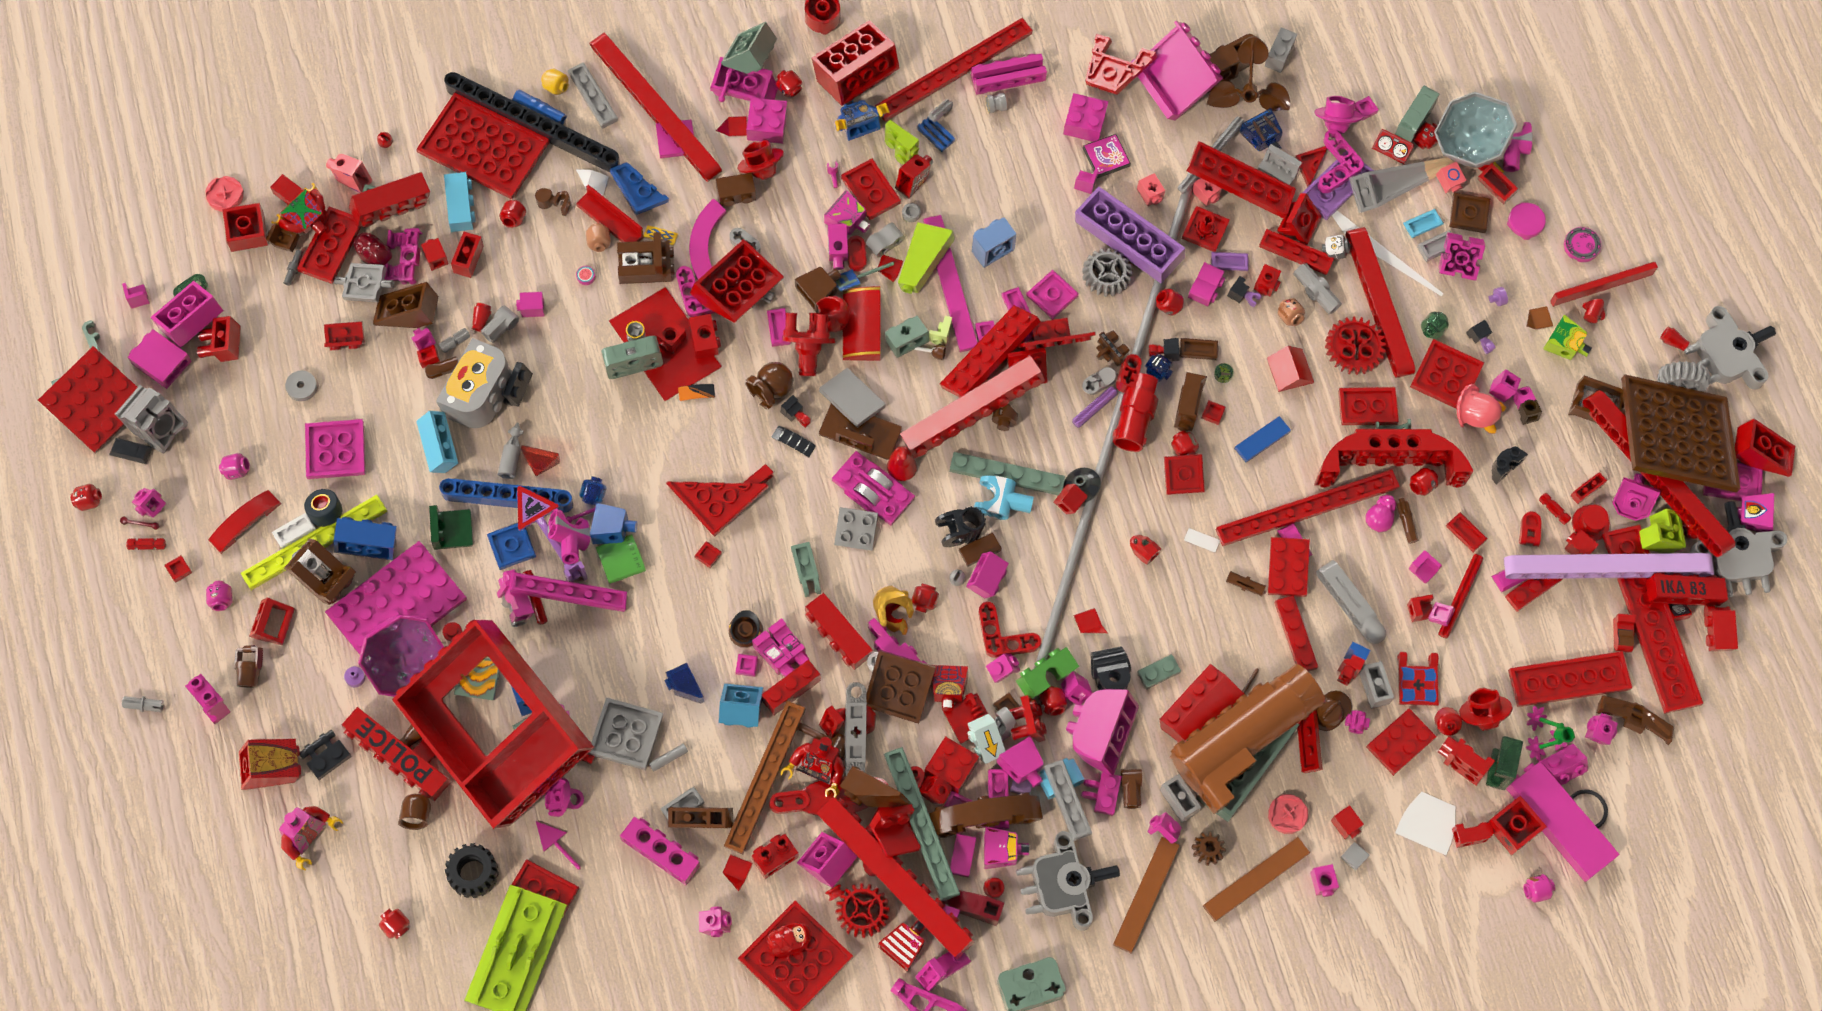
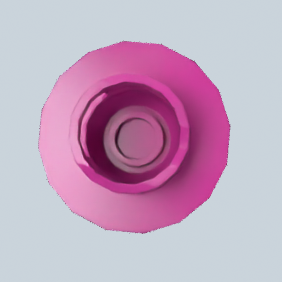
M1343 96L1327 97L1326 107H1321L1314 111L1317 117L1324 120L1328 131L1336 130L1340 134L1345 133L1352 123L1361 121L1364 117L1361 113L1354 110L1356 101Z

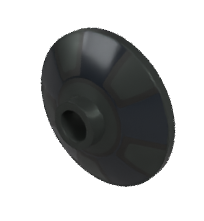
M1084 467L1070 472L1063 485L1064 488L1066 485L1076 484L1087 495L1084 502H1088L1099 493L1101 480L1097 472Z

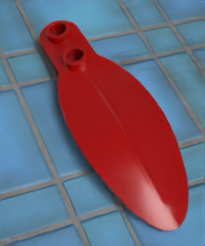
M846 776L842 777L841 784ZM874 777V778L878 779L879 781H881V782H883V783H885V784L888 785V783H887L884 779H881V778H878V777ZM818 781L806 786L802 790L775 793L769 802L770 809L776 814L803 811L808 814L817 815L816 813L835 794L833 790H830L829 796H825V791L832 786V782L829 785ZM838 784L839 795L836 799L839 800L841 798L849 806L847 810L851 814L868 808L864 804L859 806L853 803L850 798L844 795L845 790ZM795 800H802V804L798 805ZM776 802H782L783 806H776Z

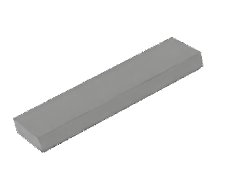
M584 62L569 69L568 74L601 128L603 129L617 122L618 117Z
M1060 760L1045 765V773L1072 840L1075 841L1091 835V828L1064 761Z

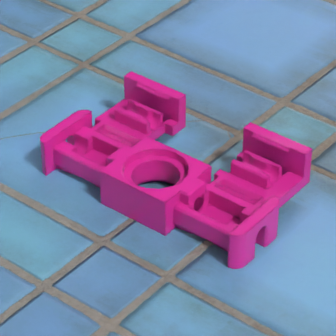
M407 228L402 233H393L392 230H388L387 246L389 249L400 247L401 256L400 264L392 267L388 263L384 265L387 268L385 280L399 281L403 285L407 284V282L410 284L417 282L414 279L415 266H419L420 261L419 235L423 234L419 228ZM413 252L414 257L411 260H406L407 255Z

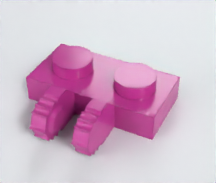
M1102 772L1100 783L1089 779L1084 780L1083 784L1085 786L1098 789L1097 794L1089 791L1081 793L1083 798L1096 801L1094 812L1114 815L1121 776H1111Z

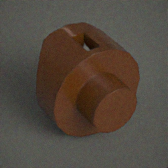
M1009 404L993 412L992 422L997 424L998 430L1008 431L1010 427L1017 424L1018 413Z

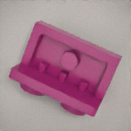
M1574 744L1541 760V763L1560 785H1564L1588 771L1587 757Z

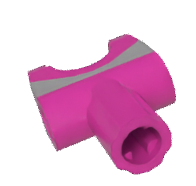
M1524 122L1522 131L1514 133L1512 136L1511 144L1507 147L1503 158V170L1506 172L1518 171L1520 168V154L1529 155L1531 152L1533 134L1530 122Z
M555 509L548 521V538L561 543L563 563L575 564L579 561V550L585 551L590 544V528L587 520L580 518L573 525L567 521L562 510Z

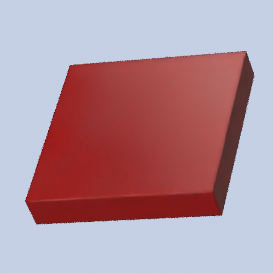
M1202 454L1164 457L1166 495L1205 492Z

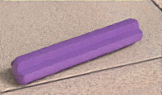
M1110 386L1074 417L1072 423L1077 428H1080L1117 395V390Z

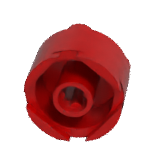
M839 0L805 1V23L811 30L826 35L839 25Z

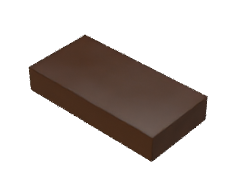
M1181 338L1179 357L1217 360L1218 341Z
M993 532L959 548V553L967 567L977 563L983 553L991 551L996 554L1002 551Z

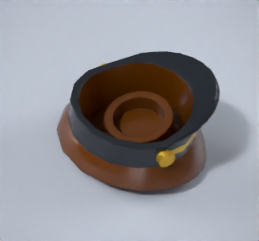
M749 610L737 613L729 624V637L739 647L748 648L753 646L752 640L763 633V627L757 615Z

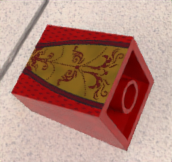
M296 739L247 740L239 750L241 790L294 783L301 775V765L298 764L297 759L300 754L299 745H296Z

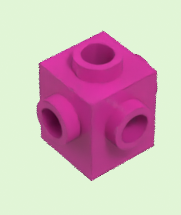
M147 488L139 490L132 501L136 506L135 511L143 517L147 515L152 518L162 510L166 502L160 498L162 495L158 491Z
M1601 713L1600 716H1592L1587 723L1585 738L1601 745H1610L1612 739L1617 734L1616 727L1618 723L1612 721V717Z
M718 906L711 907L708 911L699 912V932L711 935V937H722L723 933H730V926L732 925L730 912L722 910V907Z

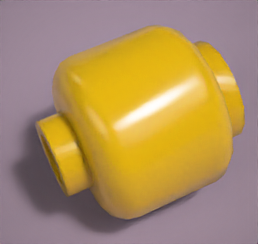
M553 68L545 71L542 75L541 81L545 90L554 95H560L567 91L569 79L566 74Z

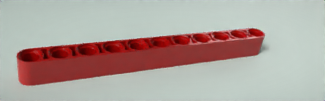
M605 32L589 42L597 56L653 121L660 123L663 131L671 136L674 144L676 143V146L683 150L684 157L706 182H709L722 172L717 161Z
M1598 390L1583 400V407L1591 411L1589 415L1631 461L1626 416L1603 391ZM1640 472L1654 488L1660 490L1662 498L1714 556L1720 557L1735 547L1733 537L1683 481Z

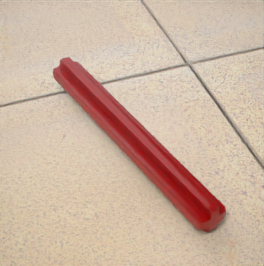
M1479 554L1473 555L1451 604L1455 611L1448 626H1441L1438 633L1440 637L1445 639L1449 637L1481 566L1483 556Z

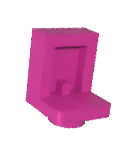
M1003 654L986 665L995 683H999L1010 674L1020 671L1017 658L1011 654Z
M1165 812L1159 816H1154L1150 820L1147 832L1151 835L1159 831L1172 844L1178 840L1182 827Z

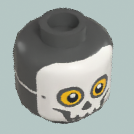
M1343 235L1329 236L1326 238L1325 244H1322V251L1328 257H1333L1334 260L1346 258L1347 254L1350 253L1349 239H1345Z

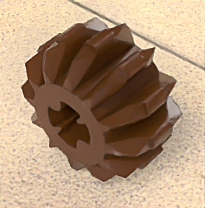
M1209 831L1207 836L1202 832L1200 838L1195 837L1194 841L1196 844H1193L1191 847L1193 850H1196L1193 853V857L1200 856L1198 863L1205 860L1206 866H1209L1210 860L1212 864L1216 865L1218 863L1217 859L1222 860L1224 858L1222 853L1226 852V848L1221 847L1225 844V841H1218L1219 834L1215 838L1212 837L1213 833ZM1208 845L1212 847L1210 852L1205 850Z

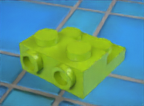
M891 120L885 124V143L889 148L895 149L896 160L900 164H905L914 155L918 154L919 139Z

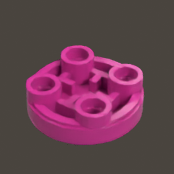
M1525 202L1517 204L1512 208L1508 216L1507 225L1516 235L1524 240H1529L1542 232L1546 218L1544 212L1537 205Z

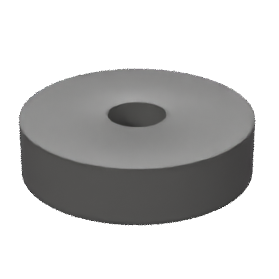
M296 371L287 378L285 388L293 400L306 401L315 395L317 382L311 373ZM300 384H304L302 388H298Z

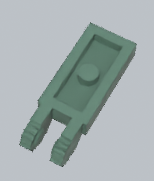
M810 542L791 546V552L804 596L809 597L810 592L807 582L811 581L814 582L815 592L821 594L818 581L819 575Z

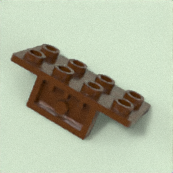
M831 403L819 430V436L889 460L901 433L902 426L873 416L857 428Z

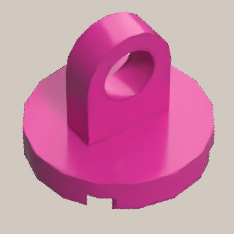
M564 777L551 787L545 795V807L549 810L548 814L554 817L562 816L567 809H578L584 803L583 793L580 790L570 788L569 781ZM572 794H574L577 797V802L575 805H573L570 801V797Z

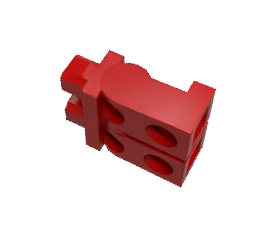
M1448 736L1438 750V753L1446 758L1443 763L1447 766L1451 765L1455 771L1477 786L1495 760L1489 756L1484 760L1474 752L1471 746L1465 744V740L1461 738L1457 742Z

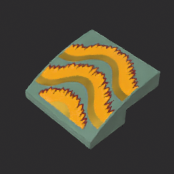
M485 658L467 676L462 675L464 679L455 687L454 695L495 700L497 680H499L500 674L499 669L490 658Z

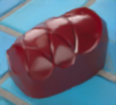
M364 232L354 239L356 253L366 264L385 265L392 258L391 250L375 235Z

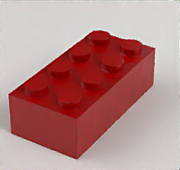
M419 172L352 195L349 209L357 227L363 226L365 228L374 224L375 221H386L392 215H403L409 209L424 207L428 201L430 189L423 173Z

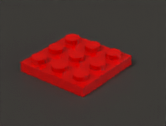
M1433 339L1410 388L1457 409V401L1462 390L1469 384H1475L1485 362Z

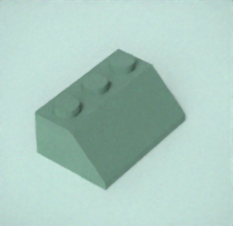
M766 21L743 31L736 36L721 64L747 74L752 71L757 72L763 68V64L768 59L769 53L774 48L778 38Z

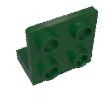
M437 505L429 506L431 543L434 550L473 546L470 509L439 512Z

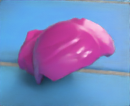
M1380 496L1377 504L1367 511L1366 523L1369 528L1377 532H1386L1391 529L1395 518L1394 511L1396 510V501L1393 496Z

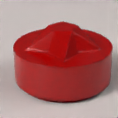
M989 878L983 886L984 893L990 898L1000 897L1005 889L1003 881L999 878Z

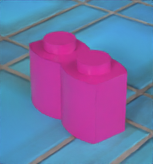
M1204 262L1191 287L1188 298L1207 307L1210 302L1214 303L1218 295L1216 292L1217 288H1222L1226 278L1223 277L1225 271Z

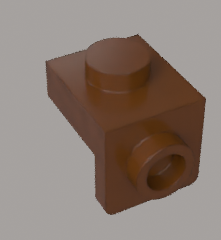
M273 224L266 240L276 248L293 252L300 235L286 231L277 224Z

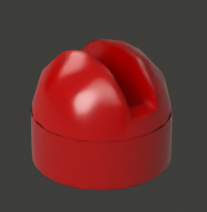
M381 132L377 136V142L380 147L387 148L391 146L393 140L388 132Z

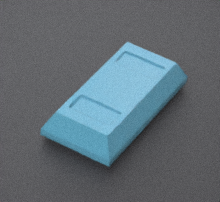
M1435 209L1403 223L1411 238L1444 224Z

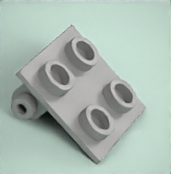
M840 507L834 545L872 551L878 513Z

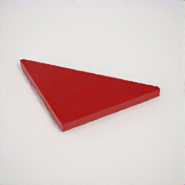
M666 482L670 489L714 537L769 488L766 483Z

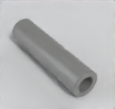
M683 743L653 760L649 765L654 772L686 754L688 750Z

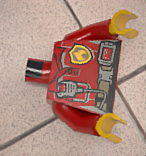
M822 737L820 740L813 739L811 744L805 743L797 747L788 761L790 762L789 765L782 769L781 776L785 770H789L791 775L788 779H790L794 774L793 768L797 766L796 770L829 785L832 782V786L825 791V796L828 797L830 790H833L835 793L834 797L836 798L839 795L837 787L838 784H841L845 767L842 759L839 757L840 750L831 745L832 740L830 738Z

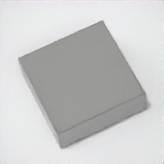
M1354 842L1340 858L1356 871L1369 857V854Z

